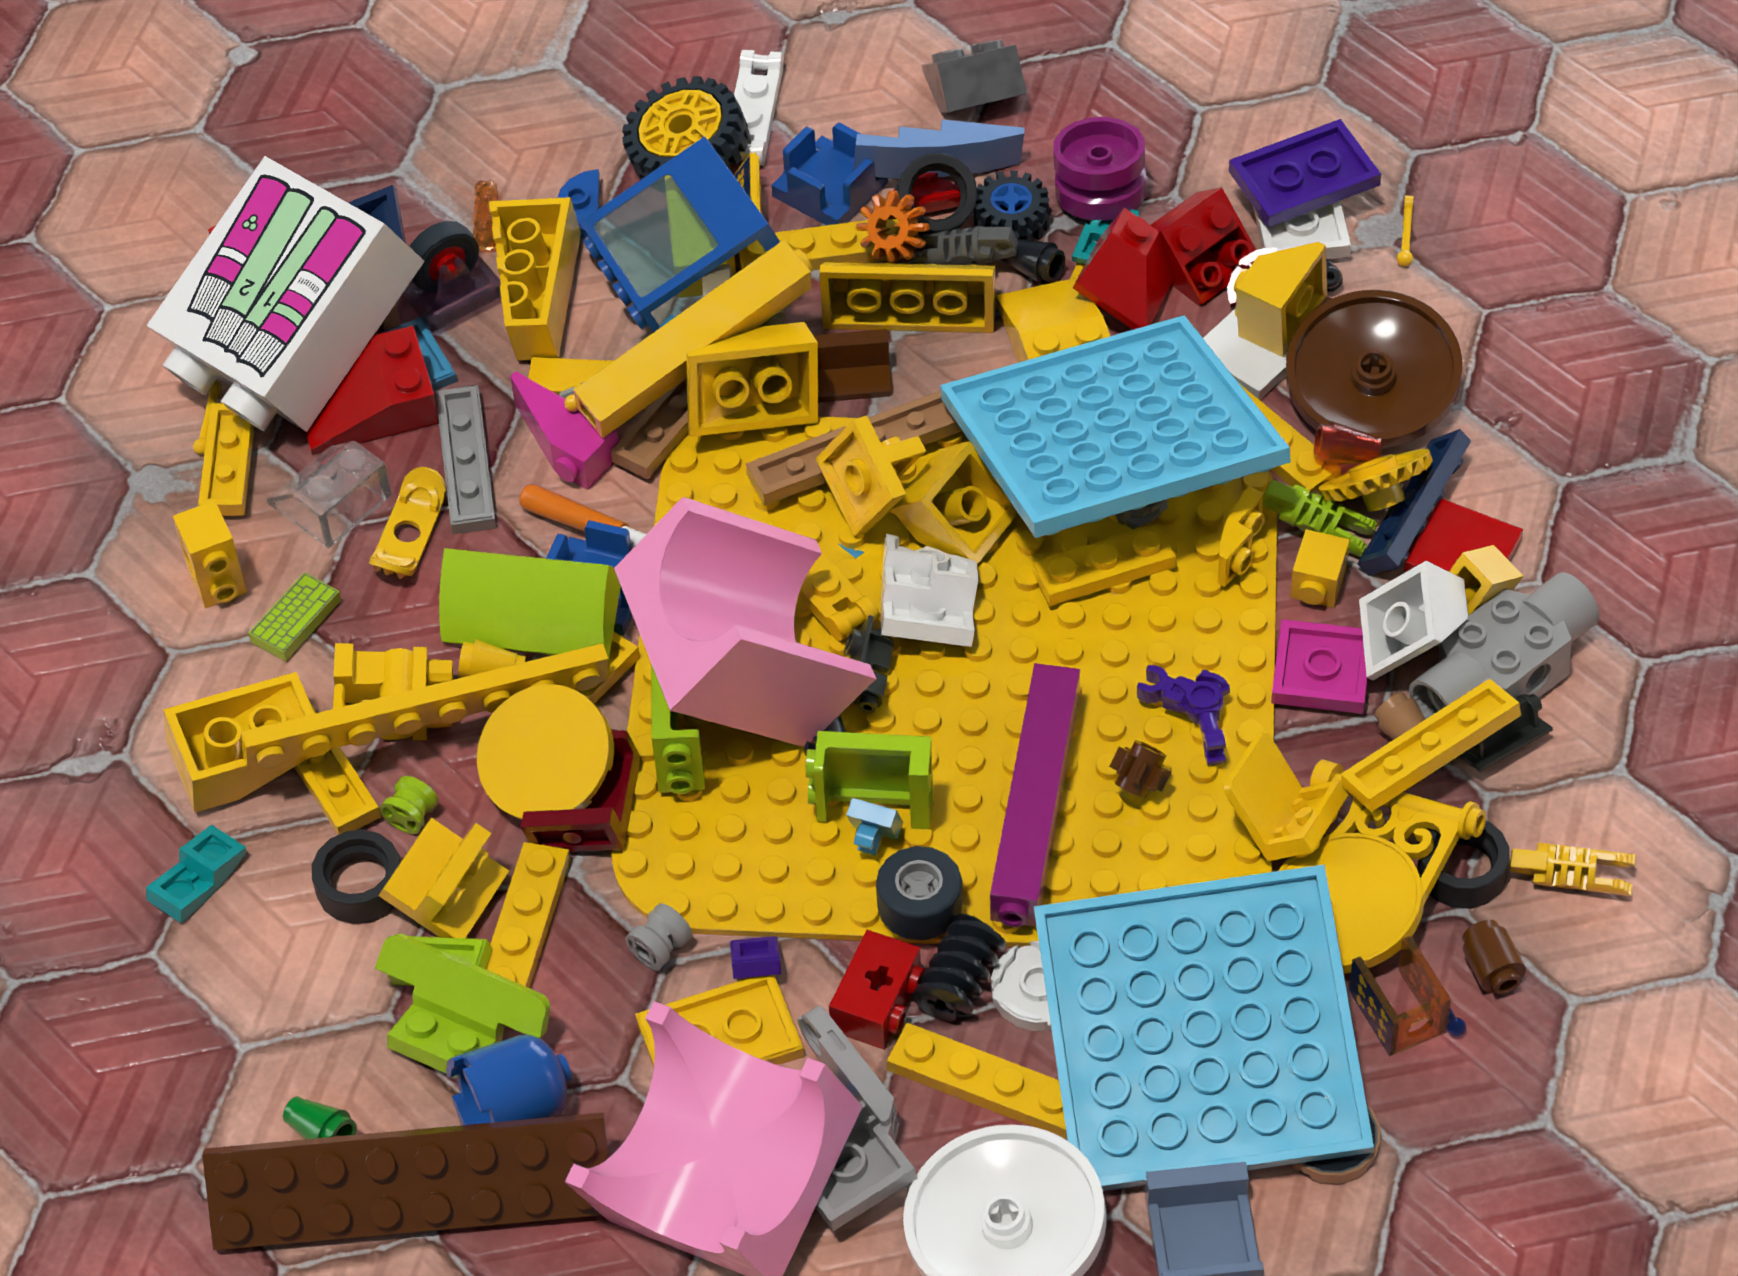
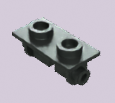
M869 615L859 630L852 629L844 647V654L848 655L850 659L870 664L872 669L886 674L890 666L894 640L891 636L881 635V629L872 630L874 616ZM874 672L876 680L852 703L857 704L862 712H875L883 703L887 676Z
M1527 694L1519 695L1516 700L1520 704L1521 716L1458 757L1481 772L1553 731L1552 726L1538 717V711L1542 709L1540 699L1535 694H1530L1529 696Z

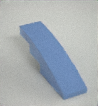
M942 120L940 131L899 127L898 138L857 134L853 171L868 158L875 162V177L900 178L912 161L925 154L935 153L956 157L969 168L971 173H980L1018 165L1021 160L1025 128ZM929 171L938 173V177L950 176L940 171Z

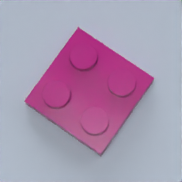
M1281 619L1271 703L1363 714L1367 676L1362 628Z

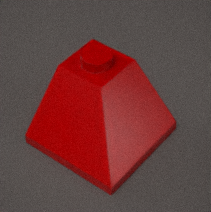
M1124 207L1098 239L1072 288L1133 330L1151 325L1173 282L1160 232L1149 225L1144 219L1136 216Z

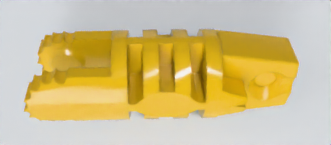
M1538 842L1537 851L1512 849L1509 870L1513 873L1533 875V884L1632 896V883L1621 879L1595 877L1596 864L1617 868L1634 867L1636 854Z

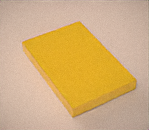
M775 975L749 977L664 1004L671 1007L681 1017L705 1033L761 1060L780 1065L804 1057L803 1045ZM648 1009L636 1013L635 1017L654 1069V1038L652 1030L645 1020L650 1010Z

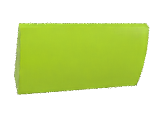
M444 548L439 593L441 642L463 645V642L474 643L475 639L505 650L557 655L603 643L609 661L621 585L614 567L610 565Z

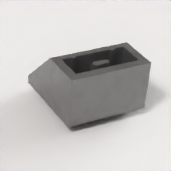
M1002 39L970 45L972 53L965 55L963 48L935 53L931 55L932 63L922 65L923 74L940 113L952 112L1027 94L1017 46H1004Z

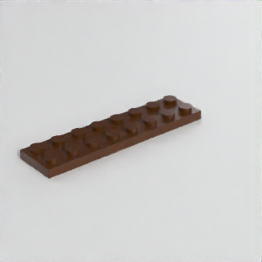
M604 1112L205 1148L202 1153L213 1250L599 1216L601 1214L566 1184L565 1180L573 1164L584 1168H592L609 1158Z

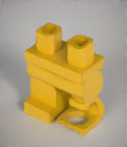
M335 643L333 709L347 706L345 703H360L453 680V661L428 659L427 647H413V651L395 648L385 652L354 651L353 644ZM438 722L422 726L419 730L410 734L401 735L394 733L381 736V738L397 740L413 736V740H427V728L450 727L452 723Z

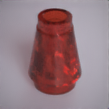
M1331 421L1329 425L1319 424L1314 440V458L1324 460L1325 465L1364 463L1380 457L1382 438Z

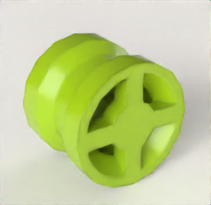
M402 776L394 786V796L384 800L380 807V812L390 825L399 831L414 835L419 833L425 824V814L434 811L439 803V799L434 790L423 781L411 776Z

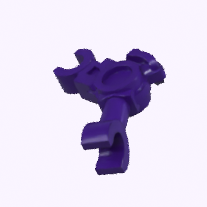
M1148 665L1146 668V681L1155 683V685L1139 682L1137 685V698L1145 703L1162 701L1163 708L1186 713L1188 718L1194 722V725H1200L1207 766L1226 763L1223 748H1226V742L1222 729H1219L1218 721H1220V713L1223 709V696L1230 693V685L1222 676L1208 670H1202L1196 676L1195 681L1183 676H1178L1174 679L1168 676L1162 667Z

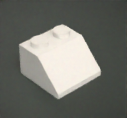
M1424 561L1359 599L1367 678L1375 680L1436 646L1468 619L1464 579L1428 561Z

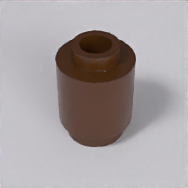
M1491 919L1483 920L1470 926L1462 936L1464 942L1463 952L1481 988L1486 992H1495L1496 994H1505L1516 989L1521 983V978L1526 973V966L1507 930Z

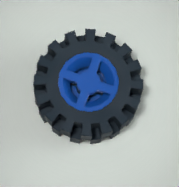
M1010 170L1011 177H1005L1003 171L996 173L995 181L988 176L984 179V185L979 184L977 186L978 197L974 207V227H1011L1016 238L1033 241V237L1040 240L1043 237V230L1047 231L1049 226V197L1047 188H1042V181L1037 178L1032 182V175L1026 172L1020 178L1018 177V171Z

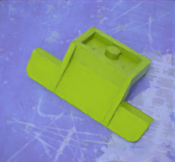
M398 933L384 941L374 969L415 986L413 990V1004L387 1034V1048L447 1074V1060L502 1041L505 1026L524 1034L539 1037L540 1039L547 1032L551 1005L545 995L407 935Z

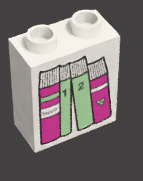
M264 156L146 326L174 347L162 366L191 388L206 395L216 379L219 378L231 386L220 402L256 428L265 431L274 416L278 414L307 432L418 272L424 260L383 222Z

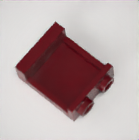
M611 729L614 741L611 771L607 772L599 790L591 798L592 803L585 809L523 812L520 827L529 843L569 849V852L624 849L641 758L627 731Z

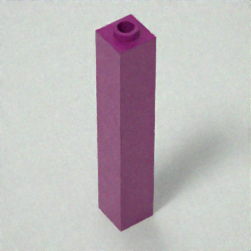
M1034 663L990 891V921L1002 922L1012 927L1023 925L1037 927L1034 906L1042 905L1080 699V669Z

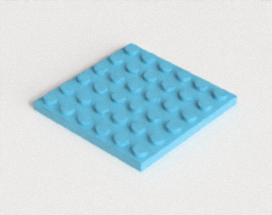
M1185 315L940 385L941 400L968 440L974 445L976 452L1035 538L1044 535H1054L1061 530L1088 522H1097L1105 517L1128 510H1138L1146 505L1172 497H1182L1189 492L1209 486L1226 484L1233 479L1257 472H1266L1273 467L1291 462L1288 444Z
M1325 865L1034 906L1068 1142L1081 1151L1093 1166L1103 1191L1145 1185L1146 1172L1237 1162H1246L1247 1170L1374 1152Z

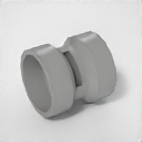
M659 903L647 915L648 922L643 926L637 925L625 937V942L631 953L643 965L656 971L660 970L670 960V952L674 948L683 947L692 938V931L686 920L672 907Z

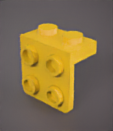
M1269 733L1257 734L1224 783V792L1228 801L1238 813L1251 838L1267 861L1292 856L1303 858L1316 851L1320 845L1321 838L1330 824L1338 817V811L1349 795L1343 787L1341 780L1302 788Z

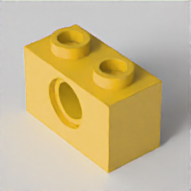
M214 500L173 515L187 571L204 608L206 609L219 603H226L235 597L246 594L247 591L234 540L216 501Z

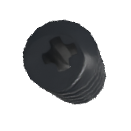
M957 914L954 916V922H951L945 931L946 937L937 946L938 953H935L930 959L929 968L921 976V984L912 993L916 1004L927 1014L938 1020L954 1021L956 1014L970 1015L973 1012L974 1005L969 999H978L981 996L982 989L978 984H986L989 981L990 973L987 969L994 968L998 963V957L995 953H1002L1007 946L1003 937L994 931L992 927L968 914Z

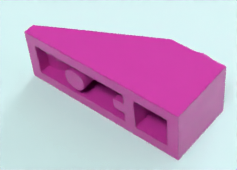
M515 371L510 376L515 406L553 470L563 480L575 482L589 490L614 464L612 462L611 450L619 442L617 429L602 439L579 410L571 412L565 408L564 398Z

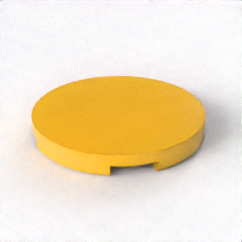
M544 684L521 690L498 706L483 728L477 749V769L481 784L489 798L499 808L521 820L524 811L585 809L592 803L591 798L601 787L607 772L611 771L614 758L612 731L606 717L598 706L572 688L562 685Z

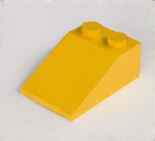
M1077 278L995 295L996 304L1018 363L1110 337L1104 317L1096 304L1072 288Z
M805 322L762 326L686 353L688 434L690 437L818 423V342Z
M297 672L163 709L166 743L194 813L240 800L310 758L304 755L285 760L282 764L272 768L256 767L247 769L242 751L241 731L315 714Z

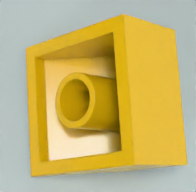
M1315 242L1259 255L1249 269L1244 268L1238 274L1233 286V292L1236 293L1235 316L1238 322L1239 337L1284 357L1291 338L1300 323L1308 314L1319 307L1327 296L1325 244Z
M970 441L938 449L905 489L906 495L891 509L918 542L939 549L947 554L976 561L977 564L1018 514Z

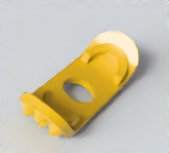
M418 467L412 469L404 477L397 501L379 543L369 559V564H372L376 572H379L381 569H383L386 575L396 572L399 579L406 575L412 576L414 574L445 498L446 484L443 477L437 471L427 467ZM410 524L419 530L420 536L415 541L403 542L396 538L394 534L395 529L400 525Z

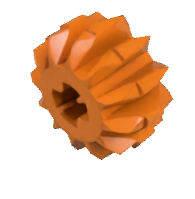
M888 191L886 200L879 194L872 196L874 209L867 206L861 208L860 213L868 219V223H858L856 229L857 231H867L869 236L863 238L860 245L865 248L875 244L872 251V258L875 260L881 259L885 253L888 263H897L900 254L906 260L914 258L912 246L918 248L925 246L926 242L917 234L918 231H928L930 225L928 223H918L917 218L923 216L926 210L924 207H917L911 210L914 203L912 195H905L900 200L898 191ZM897 219L899 223L895 224V226H900L899 234L888 235L887 231L891 230V228H886L887 220Z

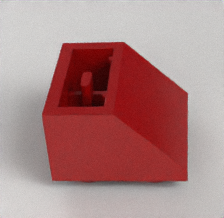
M1222 187L1194 193L1151 224L1153 228L1160 232L1173 279L1171 285L1197 305L1203 304L1228 286L1231 275L1237 268L1240 260L1256 251L1254 244Z

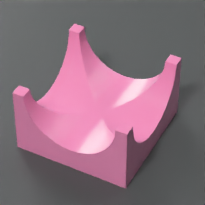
M654 1001L645 1018L654 1038V1070L649 1092L639 1118L626 1140L610 1158L592 1168H584L573 1164L565 1183L609 1222L745 1276H783L863 1106L826 1064L807 1058L802 1070H795L761 1060L712 1037L685 1020L671 1007Z

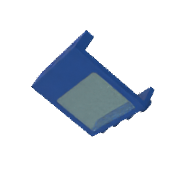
M705 136L580 221L589 235L582 241L596 260L598 266L611 284L614 283L612 287L624 305L627 307L632 302L634 303L627 310L642 330L649 325L653 332L660 328L651 314L653 310L757 240L765 252L780 243L768 222Z

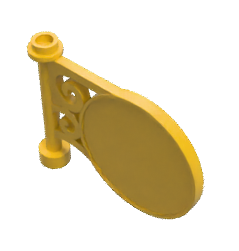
M1324 759L1320 760L1313 769L1310 786L1341 780L1340 774L1344 772L1343 766ZM1348 792V796L1353 797V801L1343 822L1332 833L1321 838L1318 849L1312 854L1303 858L1292 856L1280 867L1278 871L1325 865L1343 973H1351L1352 959L1360 970H1365L1384 962L1409 941V936H1413L1420 923L1424 904L1459 837L1468 840L1471 837H1479L1483 832L1486 823V811L1480 809L1478 803L1469 801L1461 809L1402 792L1382 805L1391 809L1390 818L1384 825L1385 820L1379 808L1371 812ZM1374 821L1376 827L1380 828L1371 829L1368 828V824ZM1429 828L1436 830L1441 836L1438 846L1420 878L1418 870L1411 859L1420 860L1432 852L1434 841L1430 831L1427 830ZM1414 832L1416 840L1420 843L1409 844L1406 840Z

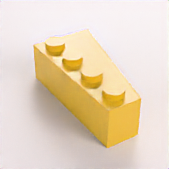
M571 198L489 201L493 222V239L497 253V270L501 283L500 292L504 323L517 360H531L532 357L559 358L581 236L580 226Z

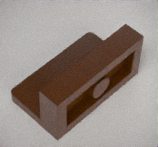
M887 329L813 335L818 342V403L890 397L892 395Z

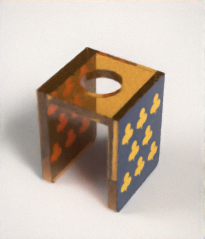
M1410 935L1402 938L1398 968L1420 1006L1399 1015L1396 1014L1360 956L1352 959L1349 983L1350 994L1389 1057L1447 1032L1451 998ZM1429 1019L1421 1028L1408 1032L1416 1023Z

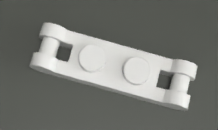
M742 49L740 69L734 96L747 122L749 139H746L748 144L746 151L740 152L741 160L745 161L750 153H757L760 166H764L783 73V52L771 51L769 55H756L755 50ZM754 71L767 72V75H754Z

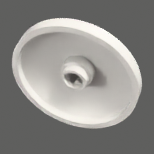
M1010 1124L984 1127L950 1141L934 1153L921 1167L916 1175L917 1179L912 1182L909 1188L903 1214L905 1238L912 1260L921 1276H1083L1096 1259L1106 1230V1206L1099 1178L1088 1159L1080 1150L1062 1137L1040 1128Z

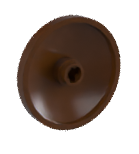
M1355 291L1337 296L1323 303L1308 314L1300 323L1291 338L1287 350L1286 381L1289 395L1295 408L1315 430L1334 441L1349 446L1388 448L1403 445L1424 436L1448 415L1458 397L1461 386V349L1449 324L1438 312L1424 302L1394 291Z

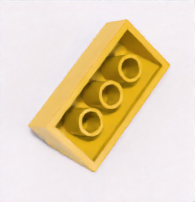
M824 262L820 265L819 276L823 329L994 333L995 266Z

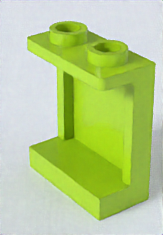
M651 664V736L659 793L685 794L690 791L704 790L705 776L699 730H677V716L685 714L670 711Z
M818 731L816 750L808 749L806 755V778H809L808 804L816 805L817 822H827L828 808L831 801L851 802V799L855 798L869 803L910 805L911 828L930 829L933 800L931 737Z

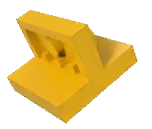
M866 415L853 419L815 458L854 536L868 532L906 495L899 478L926 452V449L919 436L902 441L899 436H895L880 442Z
M431 818L378 896L438 937L466 938L509 870L488 856L489 853L482 848L491 835L488 830L475 823L462 839Z

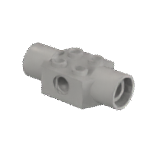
M1564 572L1557 573L1530 594L1508 589L1502 590L1470 614L1464 623L1439 643L1438 663L1410 684V698L1415 699L1422 714L1427 719L1489 678L1514 699H1517L1521 694H1527L1528 696L1535 694L1538 698L1569 675L1571 644L1598 623L1599 609L1593 595L1580 580Z

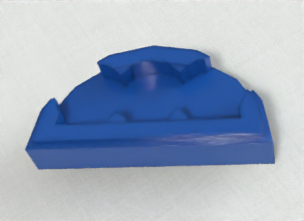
M599 169L585 171L570 178L558 194V198H571L581 230L580 238L582 239L587 238L589 235L580 221L599 209L600 205ZM599 225L595 228V230H596V232H597L598 234H599Z

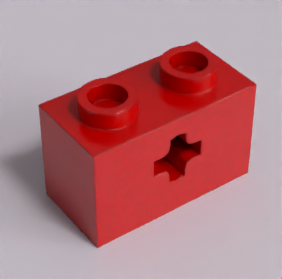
M868 929L866 930L829 1004V1016L846 1037L884 1050L892 1033L898 1035L901 1032L907 1016V1007L905 1006L910 995H913L912 993L915 988L921 984V976L926 970L921 967L920 947Z

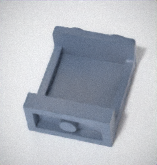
M1246 1162L1146 1172L1145 1201L1157 1276H1264L1263 1262L1259 1261L1248 1199L1249 1177Z

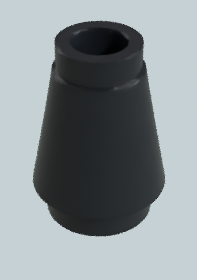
M1017 239L1019 245L1016 256L1000 259L1040 284H1044L1047 281L1051 283L1057 281L1065 266V253L1058 249L1055 243Z

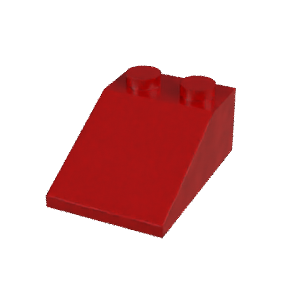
M414 326L373 335L307 432L305 431L312 455L439 424L434 391Z

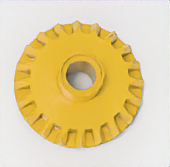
M1418 449L1397 455H1386L1359 464L1348 472L1328 480L1319 486V491L1326 501L1331 500L1333 502H1341L1346 499L1362 496L1367 512L1381 510L1405 500L1400 482L1409 480L1412 476L1419 475L1422 471L1427 470L1433 459L1429 449Z

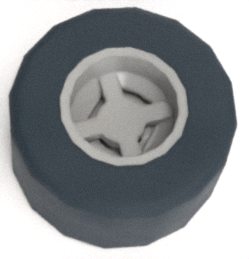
M914 846L901 849L888 857L878 871L876 882L877 908L882 922L891 932L905 939L923 941L944 934L950 923L954 922V916L961 914L963 888L958 865L947 854L932 847Z

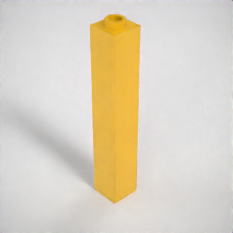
M782 240L573 390L576 407L603 439L687 378V352L756 329L811 289V270L813 269L810 261L800 249L797 248L793 251L786 241Z

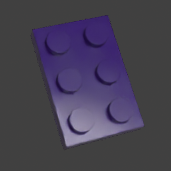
M1341 119L1229 160V173L1268 228L1381 185V172Z

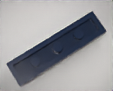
M1461 429L1431 439L1425 449L1430 450L1433 459L1431 465L1419 475L1412 476L1409 480H1406L1402 487L1405 500L1390 507L1357 563L1368 576L1385 570L1394 571L1408 558L1409 552L1407 550L1412 541L1425 529L1427 525L1426 518L1429 512L1445 495L1446 490L1444 487L1451 475L1463 464L1464 459L1462 456L1471 440Z

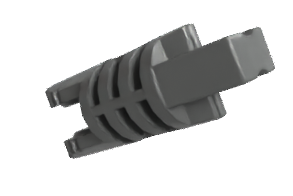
M976 226L974 229L969 227L963 230L953 229L952 231L945 230L936 233L918 234V236L924 239L926 244L923 248L914 247L919 252L915 251L914 258L910 259V264L976 265L978 263L982 265L1016 256L1019 243L1011 227Z

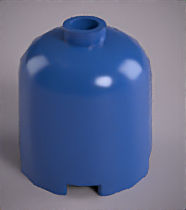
M529 1034L519 1035L447 1060V1076L451 1078L457 1075L460 1093L453 1095L452 1100L462 1125L558 1117L565 1108L567 1099L566 1083L572 1080L569 1064L563 1054L556 1055L552 1048L539 1037Z

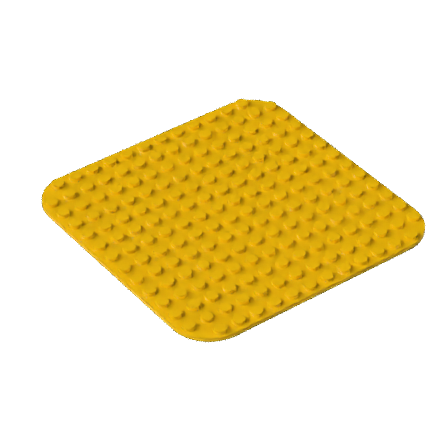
M818 417V423L690 437L688 434L667 457L661 471L654 526L682 497L799 535L806 533L810 538L817 541L820 549L863 596H868L872 600L879 614V618L872 623V630L881 629V587L886 534L898 536L899 546L916 551L926 547V545L918 542L892 510L868 532L854 536L827 482L764 506L746 473V463L847 426L856 418ZM960 431L924 445L926 452L899 478L904 490L938 449L968 442L969 440L964 432ZM1270 471L1253 473L1233 479L1226 484L1213 485L1189 492L1182 497L1166 499L1168 508L1157 519L1135 529L1138 530L1159 523L1176 555L1175 568L1049 606L1033 574L1034 561L1135 530L1127 527L1126 524L1119 523L1116 516L1111 515L1097 522L1084 523L1061 530L1054 535H1044L1035 538L1021 516L1017 514L977 564L978 585L973 607L975 632L972 647L891 636L894 640V648L889 670L885 674L872 669L874 672L887 676L882 705L873 713H865L858 708L857 704L851 703L841 713L846 732L931 737L933 800L930 829L911 828L910 805L873 803L897 810L903 821L898 840L882 836L876 856L858 851V846L853 844L857 828L852 826L846 816L850 802L831 801L828 808L827 822H817L816 805L808 804L809 778H806V756L802 746L696 717L679 715L677 716V730H699L705 789L690 791L685 794L659 793L651 736V661L639 635L638 647L640 658L636 661L627 732L641 758L624 849L612 850L615 879L625 899L636 911L646 918L659 903L672 907L686 920L693 934L861 941L868 929L906 943L939 944L946 937V933L939 937L922 941L905 939L891 932L881 920L876 896L878 871L888 857L901 849L914 846L932 847L947 854L958 865L963 888L961 914L971 915L988 924L1006 941V947L1019 945V948L1029 946L1031 941H1039L1037 927L1023 925L1012 927L1002 922L990 921V891L1034 663L1080 669V699L1042 905L1272 872V861L1265 859L1238 813L1228 801L1224 792V783L1257 734L1269 733L1274 740V704L1271 703L1275 672L1276 512L1263 506L1262 513L1265 515V520L1260 531L1252 538L1251 551L1254 552V558L1247 571L1242 575L1236 574L1226 587L1218 583L1220 541L1226 520L1233 506L1248 486L1255 488L1263 494L1265 493L1269 483L1273 480ZM840 545H842L845 548L854 549L855 551L859 550L864 553L861 554L859 557L854 558ZM798 597L794 615L796 643L849 658L848 655L844 654V647L848 637L838 641ZM846 608V609L842 610L841 612H842V613H845V612L848 611L849 609ZM861 623L853 629L859 630L863 624ZM1148 665L1162 667L1168 676L1174 679L1178 676H1183L1195 681L1196 676L1202 670H1208L1222 676L1230 685V693L1223 696V709L1220 713V721H1218L1219 729H1222L1226 742V748H1223L1226 763L1207 766L1200 725H1194V722L1188 718L1186 713L1163 708L1162 701L1145 703L1137 698V685L1139 682L1155 685V683L1146 681V668ZM1135 740L1147 743L1165 753L1167 756L1163 762L1164 768L1172 771L1163 791L1156 790L1155 792L1150 789L1146 798L1131 794L1114 783L1118 776L1117 770L1109 767L1118 747H1128L1131 749Z

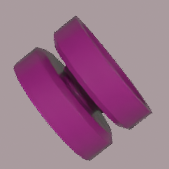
M1090 117L1073 122L1059 132L1054 140L1053 155L1056 200L1063 210L1075 217L1087 220H1112L1118 216L1124 207L1130 211L1131 209H1137L1146 197L1145 138L1138 128L1120 119Z

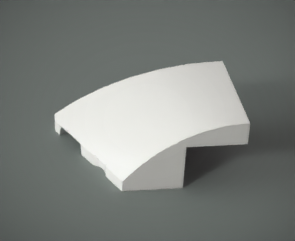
M886 534L881 587V635L972 647L975 632L973 607L978 585L976 561L947 554L929 546L915 551L899 546L898 536Z

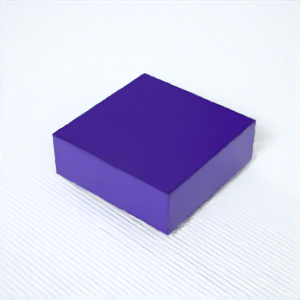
M769 936L730 941L733 979L781 974L778 937Z

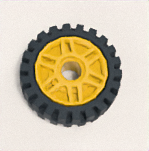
M693 76L690 84L685 77L678 78L674 87L670 85L669 81L661 84L662 92L657 93L652 89L646 94L649 101L645 102L640 99L634 105L637 112L630 111L627 115L628 124L623 125L622 132L624 137H622V141L628 158L640 179L652 173L704 136L730 171L732 169L729 163L737 165L742 159L740 152H745L748 146L746 139H749L748 125L737 99L723 83L718 85L716 80L712 78H707L704 82L701 76ZM667 179L660 182L653 189L657 190L660 187L662 192L668 193Z

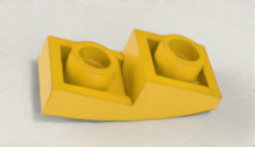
M1251 486L1246 488L1233 506L1222 531L1218 583L1224 587L1236 574H1244L1251 565L1254 558V552L1251 551L1252 538L1260 531L1265 520V515L1262 513L1264 494Z

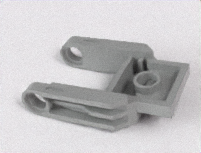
M818 1005L797 1018L799 1028L819 1060L828 1066L863 1106L815 1207L831 1230L835 1231L916 1180L917 1176L913 1165L895 1144L900 1123L897 1118V1109L894 1107V1097L825 1009Z

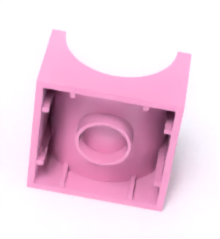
M682 497L614 568L670 711L804 747L807 741L811 743L814 740L813 737L817 736L818 731H823L876 680L870 664L799 644L795 641L794 615L797 598L807 573L822 554L815 539Z

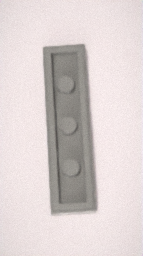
M479 386L435 391L452 534L495 529V513Z

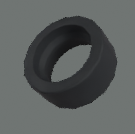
M943 153L925 154L912 161L902 173L897 184L896 191H898L900 200L905 195H911L914 182L919 176L929 171H940L950 175L958 184L961 195L958 208L945 219L933 220L924 216L917 218L918 223H928L930 225L928 231H918V233L927 234L960 229L973 213L978 197L976 181L969 168L956 157Z
M1486 820L1483 832L1479 837H1471L1468 840L1459 837L1456 844L1470 845L1480 849L1490 858L1491 869L1486 874L1475 878H1457L1442 870L1430 893L1436 901L1456 908H1474L1487 904L1500 894L1507 880L1510 847L1503 833ZM1429 828L1427 830L1431 833L1434 847L1428 856L1420 860L1418 859L1417 870L1420 878L1434 854L1441 836L1436 830Z
M367 830L346 831L330 838L317 851L312 862V882L316 897L323 910L335 919L349 923L371 922L386 915L394 906L378 895L401 862L400 855L393 843L381 834ZM367 859L376 861L385 868L386 874L384 879L374 888L363 893L348 894L337 891L331 885L332 875L341 866L354 860Z

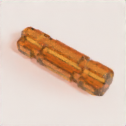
M491 179L488 181L479 180L475 184L474 195L476 198L474 200L473 225L475 227L473 235L479 245V251H492L496 245L493 239V222L489 201H498L497 183Z

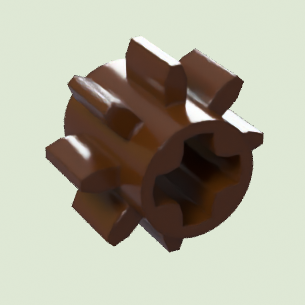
M1138 740L1134 741L1131 749L1128 747H1118L1109 765L1112 769L1117 770L1118 776L1114 783L1125 791L1142 798L1147 797L1150 789L1155 792L1156 790L1162 792L1172 772L1164 768L1163 762L1167 755L1159 749Z

